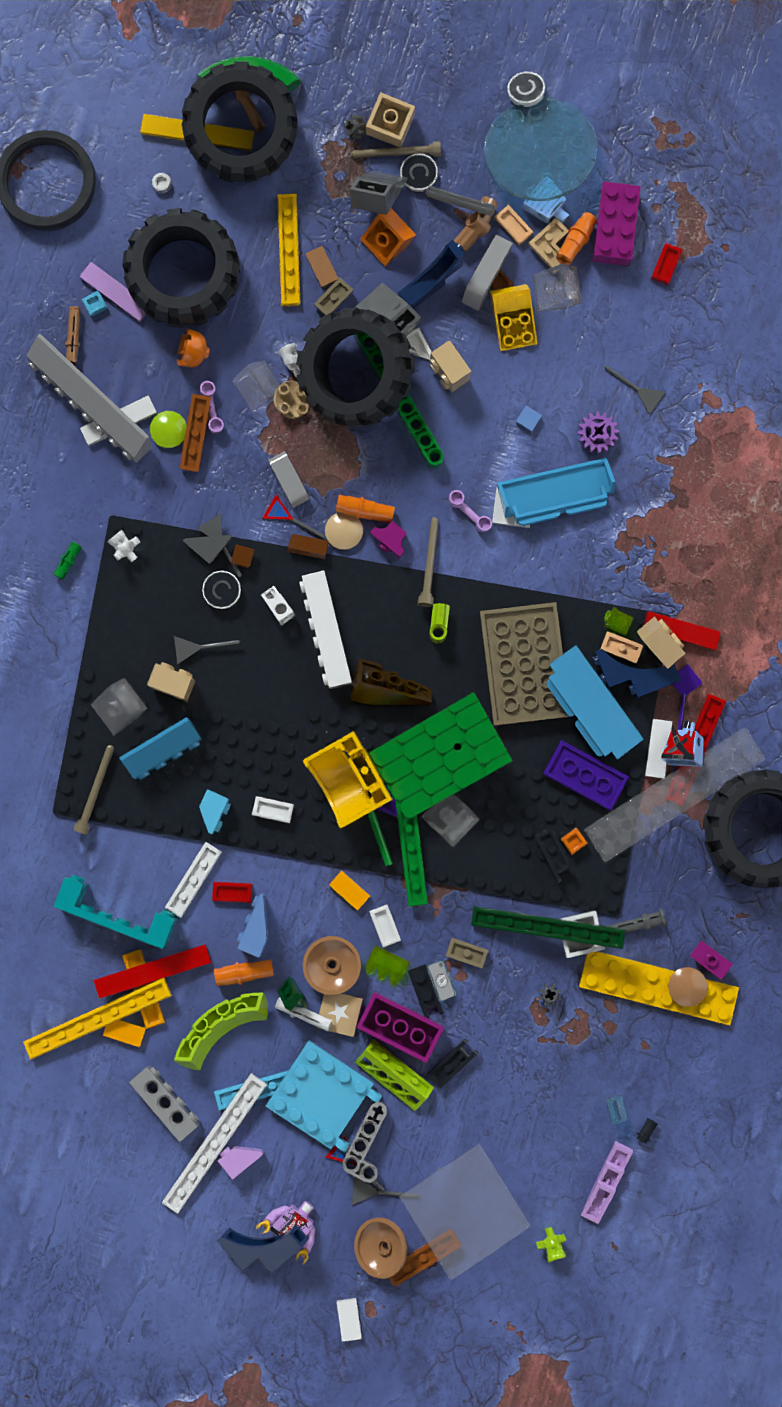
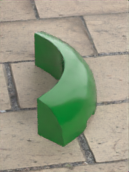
M238 56L224 59L208 66L197 74L198 79L200 76L204 77L208 74L210 69L222 63L223 66L234 64V61L249 62V65L256 67L262 66L273 72V75L279 81H283L290 93L302 83V80L285 66L269 59L254 56Z

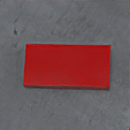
M665 243L651 279L669 285L683 249Z
M213 882L212 901L251 903L252 883Z

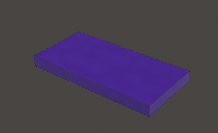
M562 740L543 772L545 776L610 811L629 776Z

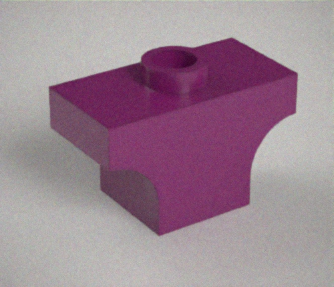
M393 521L386 528L379 529L374 527L370 532V536L380 543L378 546L385 552L390 551L399 559L405 554L401 543L407 536V533Z
M700 940L689 955L695 962L720 980H722L733 965L702 940Z

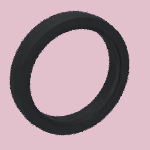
M52 130L33 131L14 140L1 155L0 201L5 210L22 225L40 231L59 230L76 222L89 208L96 187L95 171L89 155L73 138ZM42 145H53L67 150L79 161L83 171V186L79 197L67 210L53 216H36L25 212L12 200L8 187L9 174L15 161L27 150Z

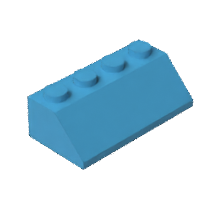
M186 717L121 756L120 760L134 779L139 778L142 780L150 775L149 771L154 768L159 770L166 766V761L169 759L176 760L183 755L182 752L187 748L192 750L199 746V741L202 739L191 720Z

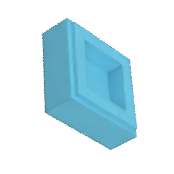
M99 291L82 299L91 317L108 309Z

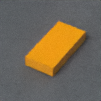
M342 870L329 884L357 911L370 897L367 892Z
M118 1020L105 1027L103 1036L141 1047L146 1028Z

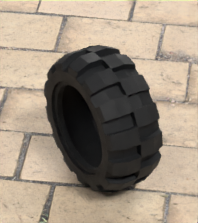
M767 769L749 771L725 782L712 796L703 820L702 829L705 830L706 839L704 843L708 855H711L716 863L715 866L724 875L734 879L735 882L757 888L781 887L782 858L766 865L752 862L739 852L732 838V818L738 806L745 799L754 794H766L782 802V773Z

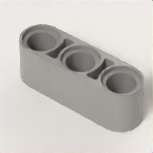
M285 451L268 459L292 508L310 500Z

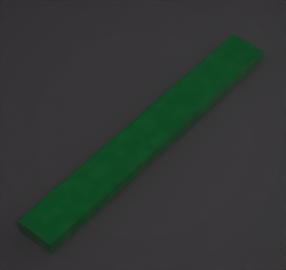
M473 906L471 926L624 949L626 929Z

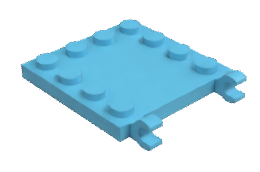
M308 1040L267 1102L266 1107L331 1149L333 1145H336L346 1153L350 1143L340 1138V1134L366 1095L374 1102H379L382 1094L371 1088L374 1082Z

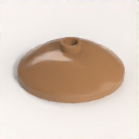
M327 936L316 940L307 949L303 958V973L307 982L316 991L327 995L341 994L350 989L357 981L361 970V960L356 948L346 939L337 936ZM330 961H334L336 963L335 968L329 967L328 964Z
M374 1218L362 1224L357 1231L354 1242L355 1255L359 1265L366 1273L375 1278H388L397 1274L402 1269L407 1257V1243L403 1232L394 1222L386 1218Z

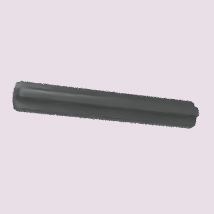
M429 186L426 190L427 197L489 216H492L495 212L493 204Z

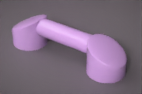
M204 381L200 386V394L212 398L208 429L212 433H220L223 430L224 423L217 417L213 401L215 385L211 381Z
M452 491L449 495L450 505L464 512L476 524L475 527L479 532L489 531L492 527V520L487 516L479 517L463 502L464 494L461 491Z

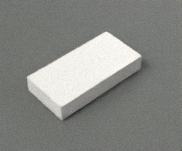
M256 796L252 815L290 823L294 804Z
M388 905L369 911L383 947L401 941Z
M356 1298L337 1300L342 1342L362 1339Z

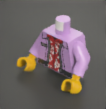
M304 1201L299 1209L293 1204L289 1207L284 1205L276 1208L267 1215L264 1221L256 1226V1229L263 1226L265 1230L261 1235L271 1231L278 1236L297 1224L309 1238L295 1257V1261H297L299 1256L304 1257L302 1264L304 1265L308 1260V1254L315 1241L314 1221L309 1217L314 1207L309 1202Z

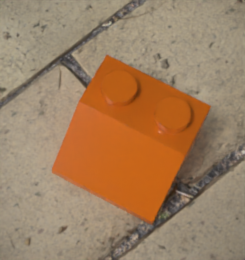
M391 208L387 215H377L360 240L384 266H387L408 247L416 234Z

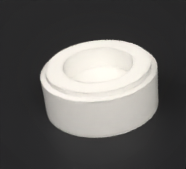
M165 173L156 174L152 179L154 190L158 193L168 192L171 188L170 177Z

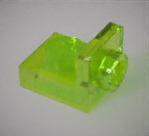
M613 607L611 611L607 610L603 620L606 621L604 627L626 635L634 617L622 613Z

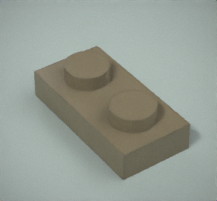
M339 277L314 303V306L324 316L331 312L334 313L354 290Z
M451 938L446 956L483 968L488 950Z

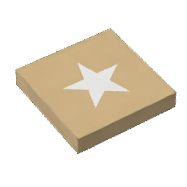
M342 993L336 995L324 994L319 1015L333 1020L329 1031L354 1037L363 998Z

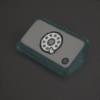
M444 959L426 965L439 1003L457 996Z

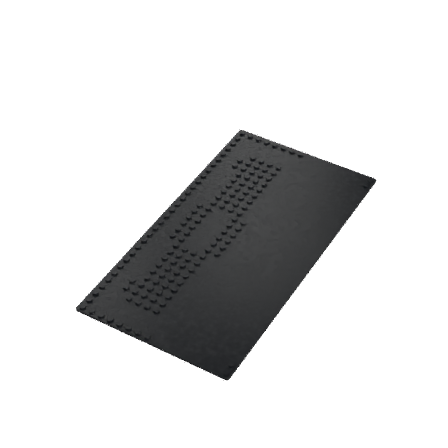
M112 515L109 517L53 813L55 815L81 819L105 750L108 745H112L114 751L89 821L405 878L398 818L374 809L393 863L385 866L368 815L366 814L340 828L328 799L313 774L305 766L303 760L353 731L356 733L364 749L370 753L473 692L493 725L480 611L556 602L563 654L577 645L598 676L601 675L599 667H595L592 657H594L593 653L600 650L607 631L643 645L636 664L607 653L615 661L637 669H654L663 666L660 659L637 633L644 626L648 611L433 572L431 594L434 598L433 604L450 605L446 639L442 643H434L429 636L433 606L423 607L418 605V597L423 592L425 571L327 553L325 559L287 552L288 546L232 537L226 545L231 557H233L236 544L254 549L250 568L237 566L242 574L241 577H238L224 550L209 564L183 541L186 538L209 537L202 531ZM121 530L128 540L137 537L140 541L137 546H134L133 553L137 558L133 562L128 557H122L120 560H117L114 556L116 549L107 542ZM320 571L325 572L351 682H353L358 659L372 661L382 665V669L390 673L393 671L399 673L398 677L406 681L411 679L430 688L432 693L431 705H369L351 700L352 684L329 689V685H324L322 674L326 673L324 666L320 667L318 656L321 655L320 648H315L313 637H316L315 629L311 630L309 619L312 616L310 611H306L304 600H307L306 592L302 593L299 583L303 581V575ZM213 572H229L240 583V598L230 608H214L207 603L203 596V583ZM273 586L282 595L295 614L292 619L282 626L261 596V594ZM654 612V613H657V614H661V615L670 617V615H668V614ZM440 629L433 631L435 637H442L444 635ZM174 636L198 645L240 641L239 644L200 649L177 664ZM161 662L173 666L175 668L174 671L179 672L182 669L192 674L195 684L187 702L154 690L147 685L155 664L161 665ZM629 681L608 689L643 737L641 742L618 759L612 752L606 756L596 755L576 727L575 723L578 720L576 715L565 718L493 725L512 761L417 814L425 881L581 910L596 911L614 916L620 915L658 690L635 698V695H631L629 692ZM184 718L190 719L202 739L199 741L200 745L192 750L187 748L182 752L183 755L176 760L169 759L166 761L167 765L159 770L154 768L149 771L150 775L142 780L139 778L134 779L120 760V757ZM561 740L629 776L611 811L543 774ZM454 745L455 750H460L458 745ZM207 789L230 799L229 804H231L227 815L223 814L220 820L223 824L219 832L215 831L214 835L208 833L199 808ZM256 796L294 804L290 823L253 816L252 812ZM549 828L553 829L575 872L573 876L569 873V870L558 874L561 877V882L559 883L534 836ZM577 828L588 844L572 855L561 841V838Z

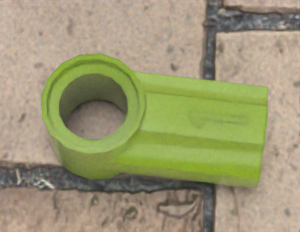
M433 604L429 636L434 643H442L446 639L450 605ZM440 629L444 635L442 637H435L433 631Z

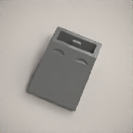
M375 171L357 177L350 188L352 208L387 215L407 182V178Z
M383 282L356 306L359 309H368L386 316L397 324V328L406 336L421 324V317L415 310Z

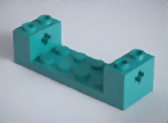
M77 875L64 878L53 907L161 949L167 948L178 918L174 917L175 913L167 910L156 912L149 931L148 928L141 925H135L134 927L129 925L130 921L117 918L116 920L108 912H95L94 907L81 904L89 884L84 882V878Z

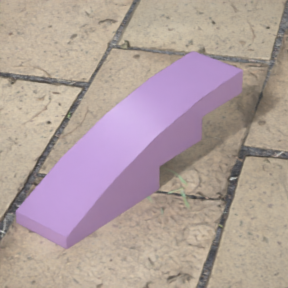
M615 1141L588 1196L581 1216L599 1224L615 1194L616 1187L624 1174V1169L633 1154V1149Z

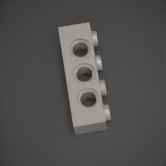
M147 1066L129 1083L176 1139L181 1142L198 1127L199 1123L197 1121L199 1119L194 1112L191 1111L189 1113L185 1108L186 1103L180 1096L176 1097L172 1093L174 1090L167 1081L164 1083L160 1079V1072L154 1066L152 1068ZM150 1082L158 1085L157 1092L149 1090L148 1085ZM163 1097L170 1099L171 1105L169 1107H164L161 1104ZM175 1112H180L183 1115L182 1122L174 1120L173 1115Z

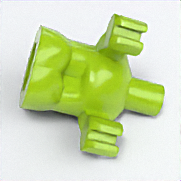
M552 1227L546 1228L547 1237L536 1242L537 1249H546L548 1262L565 1258L566 1254L562 1248V1243L566 1242L565 1234L555 1235Z

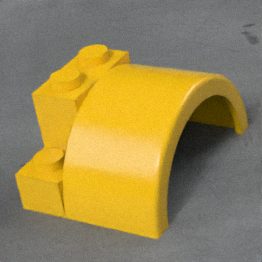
M354 731L303 760L305 766L313 774L328 799L340 828L393 800L368 751L364 749Z

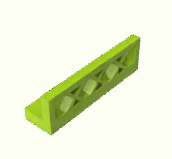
M375 1039L369 1043L364 1052L355 1061L358 1066L414 1111L424 1103L434 1089L431 1084ZM366 1057L371 1061L372 1065H368L362 1059ZM379 1071L385 1072L387 1077H383ZM394 1083L401 1085L402 1089H398ZM409 1095L416 1097L419 1101L415 1103L410 1099Z

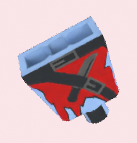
M684 721L682 730H672L661 755V759L668 765L702 767L703 737L694 731V722Z

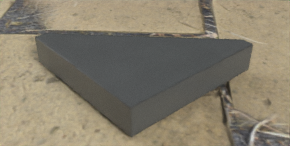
M233 536L186 538L183 541L211 564Z

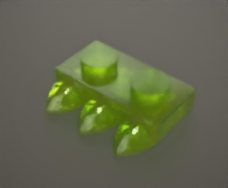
M374 945L366 963V973L370 975L378 968L379 981L385 979L390 974V984L394 986L401 981L410 961Z

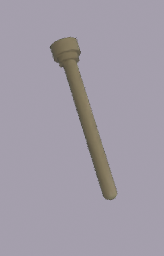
M435 141L433 144H429V146L354 150L351 152V156L353 158L430 154L434 157H441L440 141Z
M436 517L431 519L424 587L421 596L418 597V605L423 607H432L434 601L431 594V584L439 522Z
M108 745L105 750L81 820L75 823L74 831L88 835L90 829L88 821L114 751L112 745Z

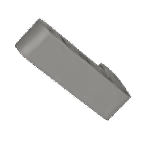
M498 235L494 237L466 287L462 303L478 311L480 310L490 286L513 246L512 242Z
M380 1101L374 1102L370 1106L343 1160V1168L347 1173L368 1183L375 1181L378 1175L377 1167L364 1158L387 1113L386 1105ZM380 1105L384 1112L383 1114L379 1113L376 1118L380 1122L377 1123L373 1119H368L369 1115L373 1118L375 1114L373 1108H377ZM372 1123L375 1126V1131L370 1134L366 1133L364 1125ZM357 1141L365 1142L366 1149L358 1151L355 1148V1143ZM348 1159L356 1160V1168L350 1169L347 1167L346 1161ZM366 1168H372L375 1174L373 1177L367 1178L364 1176L363 1171Z

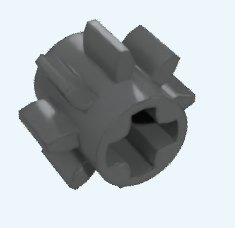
M351 115V120H346L345 131L349 134L348 137L362 139V134L367 133V122L364 120V116Z
M544 983L545 988L543 990L538 989L542 993V996H539L538 999L545 1000L544 1006L548 1002L555 1006L554 1001L556 999L561 1000L557 994L561 992V989L555 990V983L551 987ZM548 989L555 993L552 995V999L545 997Z

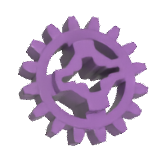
M599 411L596 412L595 416L589 413V419L584 417L582 419L584 424H579L578 428L581 430L577 432L578 436H582L579 439V443H585L583 448L585 449L589 446L591 453L594 449H597L598 454H600L601 449L607 452L608 446L613 448L614 443L612 441L618 440V437L615 435L619 433L618 429H614L617 426V422H611L613 417L606 418L605 412L600 416ZM603 427L601 434L593 438L595 431L601 430ZM608 427H609L610 432H611L610 437H609V435L607 434V428H608ZM586 428L590 432V436L588 438L586 436Z

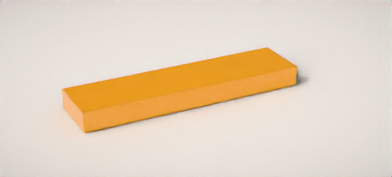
M141 949L122 955L126 969L146 963ZM152 982L134 987L133 991H136L144 986H147ZM159 1002L140 1010L146 1029L165 1023Z

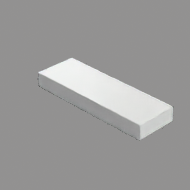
M653 719L645 776L665 779L667 763L661 759V755L671 732L672 721Z

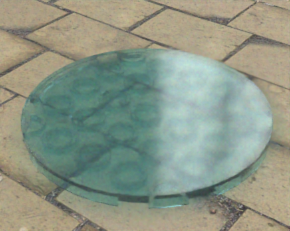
M543 97L540 102L530 107L512 104L510 108L495 118L486 135L484 144L486 166L495 182L506 192L516 197L531 201L557 199L576 190L591 174L597 158L596 133L590 120L580 112V109L568 102L559 101L557 98Z

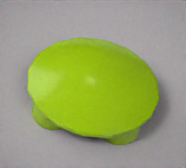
M164 411L153 418L150 424V434L158 446L173 448L184 442L187 424L180 414L174 411Z

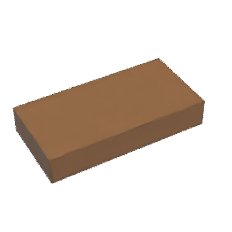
M323 246L305 253L321 288L335 283L338 276Z

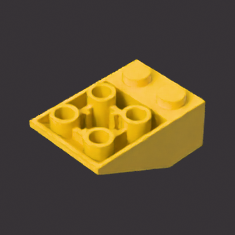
M527 284L490 291L500 351L536 345L537 336L531 294Z

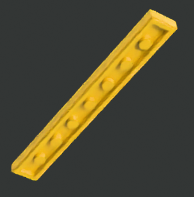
M162 978L23 1041L30 1060L35 1059L171 997L172 994L165 978Z

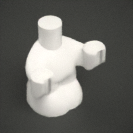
M295 343L282 347L278 353L283 358L284 364L297 377V375H300L299 365H296L297 347Z
M121 530L107 541L116 549L114 556L117 560H120L122 557H128L133 562L137 558L133 553L134 546L140 543L137 537L128 540Z

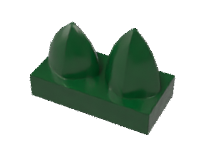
M289 976L277 991L284 1007L290 1011L294 1007L307 1008L304 994L300 991L296 981Z

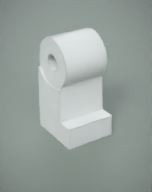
M274 586L261 594L281 626L295 616L290 606Z

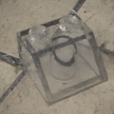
M560 264L533 275L538 312L566 309L582 303L576 266Z
M125 678L110 685L91 704L113 735L136 720L147 709Z
M454 794L430 807L422 816L452 847L479 820L472 810Z

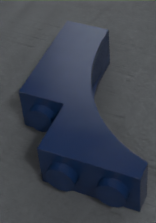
M451 240L446 244L439 256L418 277L398 292V296L413 309L445 285V279L463 266L465 255L463 247Z
M603 649L593 653V663L596 668L599 667L601 672L599 677L609 689L629 681V692L631 695H635V698L681 681L675 664L669 668L663 666L654 669H637L615 661Z
M295 1224L288 1231L270 1238L249 1237L229 1228L221 1235L217 1242L242 1270L258 1258L263 1266L272 1273L298 1252L309 1238Z

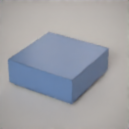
M525 406L515 423L532 432L542 415Z

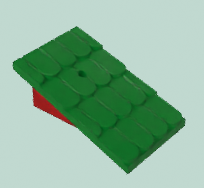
M474 692L369 753L406 821L512 761ZM454 745H458L460 750H455Z

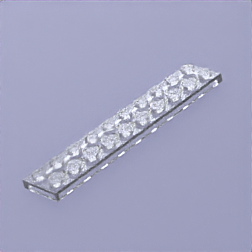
M743 727L704 752L702 767H680L589 825L584 831L602 860L606 862L718 791L728 780L746 773L766 759L747 728Z

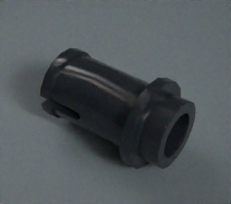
M647 1118L640 1132L636 1133V1139L645 1144L648 1141L650 1142L649 1138L658 1124Z

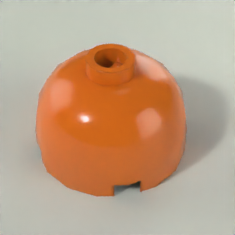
M185 329L187 334H182L177 354H181V360L177 359V365L190 368L197 367L203 362L204 358H208L210 348L207 347V341L200 332Z

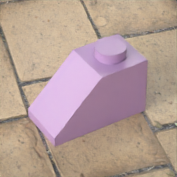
M234 1146L230 1149L227 1147L219 1154L221 1157L218 1162L233 1180L260 1158L264 1151L258 1148Z

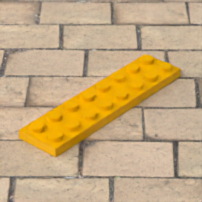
M598 951L586 954L579 983L581 988L727 1025L731 1024L739 987L706 979L707 993L704 999L694 1006H682L672 999L668 989L669 980L676 971Z

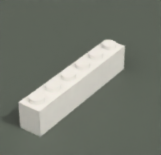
M320 571L303 575V581L299 583L302 593L306 592L307 600H304L306 611H310L312 616L309 619L311 630L315 629L316 637H313L315 648H320L321 655L318 656L320 667L324 666L326 673L322 674L324 685H329V689L352 684L325 572Z

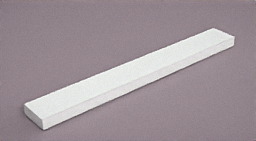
M252 1073L249 1075L162 1201L165 1206L177 1214L179 1213L267 1086L265 1082Z

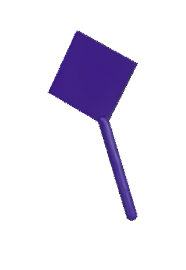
M688 664L678 671L681 681L673 684L682 696L678 730H682L686 696L702 684Z

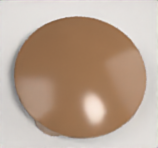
M691 967L680 968L673 973L669 980V994L676 1003L682 1006L697 1005L706 996L707 981L704 975L697 969Z

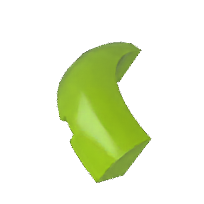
M264 993L240 995L241 997L230 1001L227 999L205 1012L192 1025V1030L186 1039H182L174 1061L186 1068L200 1071L208 1052L224 1034L244 1023L267 1020L268 1003Z

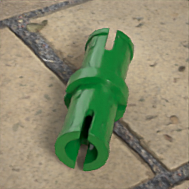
M71 541L64 556L62 555L60 558L61 561L53 573L54 576L64 580L71 566H74V561L82 546Z

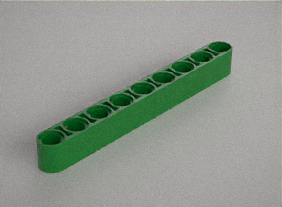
M366 333L354 334L355 340L380 381L384 362L382 364L374 363V359L377 357L383 359L378 344ZM367 341H372L375 345L372 348H367L364 344ZM408 394V397H403L400 401V408L397 410V413L427 465L431 468H439L443 463V452ZM404 406H410L412 411L404 413L401 409ZM418 422L421 424V428L415 430L411 427V424ZM423 438H427L431 443L428 446H423L420 441ZM436 454L440 457V460L432 462L430 456Z

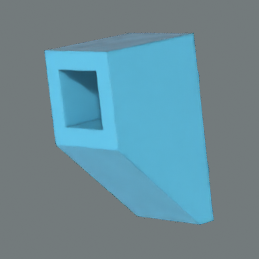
M207 789L199 808L208 833L214 835L215 831L219 832L223 824L220 820L223 814L227 815L231 804H229L230 799Z

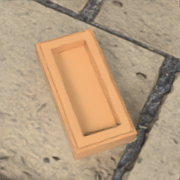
M509 204L494 217L519 246L533 235V231Z

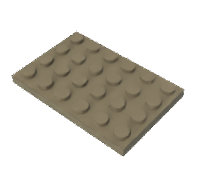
M556 602L480 611L493 725L570 717L547 687L549 676L555 673L550 663L563 654Z

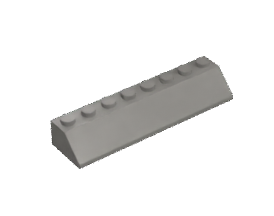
M41 334L36 337L26 355L29 367L34 372L38 370L42 374L41 378L48 385L52 383L56 387L54 390L61 397L65 396L73 409L76 410L78 408L82 412V417L88 423L92 421L96 425L95 429L102 436L106 434L110 438L108 441L115 448L119 447L123 451V456L128 461L132 459L137 463L152 448L149 436Z

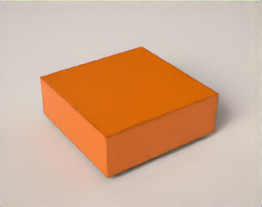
M577 828L561 838V841L572 855L588 844Z

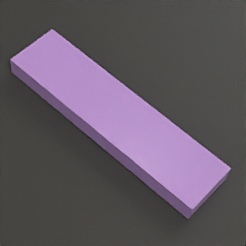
M90 262L80 275V278L141 322L146 314L141 308L137 307L128 289Z

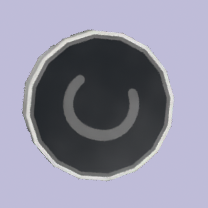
M522 72L516 74L508 83V96L518 106L520 104L524 105V107L536 105L543 98L545 84L538 74Z
M414 154L405 159L401 166V177L407 178L405 186L414 192H423L429 186H433L437 179L435 161L425 154Z
M217 571L206 578L202 591L209 605L217 609H227L236 604L240 598L241 588L239 581L233 574L226 571Z

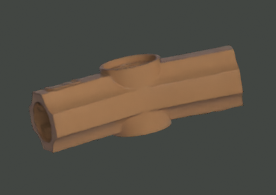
M488 196L482 198V202L493 204L496 210L497 202ZM479 212L472 213L466 220L465 228L455 238L454 242L456 244L459 243L464 251L467 252L479 237H483L489 232L491 227L489 221L492 216Z

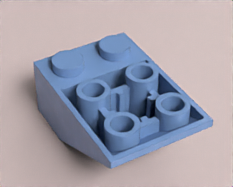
M265 894L255 896L251 905L254 908L252 915L248 914L244 925L247 927L244 932H240L236 941L239 944L237 949L258 958L262 956L269 939Z

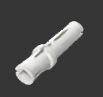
M280 997L275 1005L276 1009L290 1014V1017H297L327 1032L333 1020L305 1008L294 1007L290 1011L284 1007Z

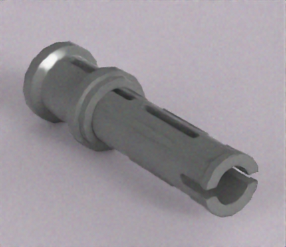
M659 909L655 913H643L642 917L606 926L626 929V933L643 928L650 930L651 927L659 925L666 926V920L663 910Z

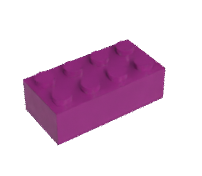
M603 181L592 262L630 266L641 186Z
M374 991L357 1028L427 1063L444 1026Z

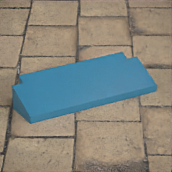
M607 458L498 482L497 489L505 518L514 516L516 524L519 523L521 526L556 519L561 513L573 515L603 508L608 500L607 494L614 493L616 481Z
M577 645L550 663L555 673L549 676L547 687L569 716L576 715L578 720H576L575 725L596 755L606 756L612 752L618 759L643 740L639 731Z

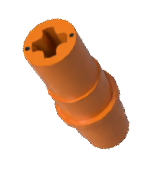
M584 212L575 225L569 229V234L556 255L557 261L562 265L569 266L584 244L588 243L589 236L597 224V219L593 214Z
M339 495L335 511L355 516L356 519H373L391 523L395 507L375 503V501L366 500L362 496L357 498Z
M271 959L240 964L235 962L234 965L214 969L216 986L238 983L242 985L244 982L274 976Z

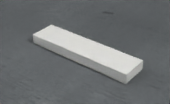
M149 396L121 408L135 424L157 414ZM93 422L80 428L89 446L108 437L106 434L102 436L95 429L96 425Z
M205 842L165 906L167 910L182 918L222 854L220 850Z

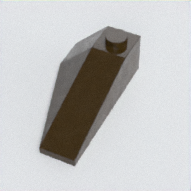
M358 659L351 687V700L369 705H431L432 693L430 688L411 679L406 681L398 677L399 673L395 671L390 673L382 669L383 666L378 663Z

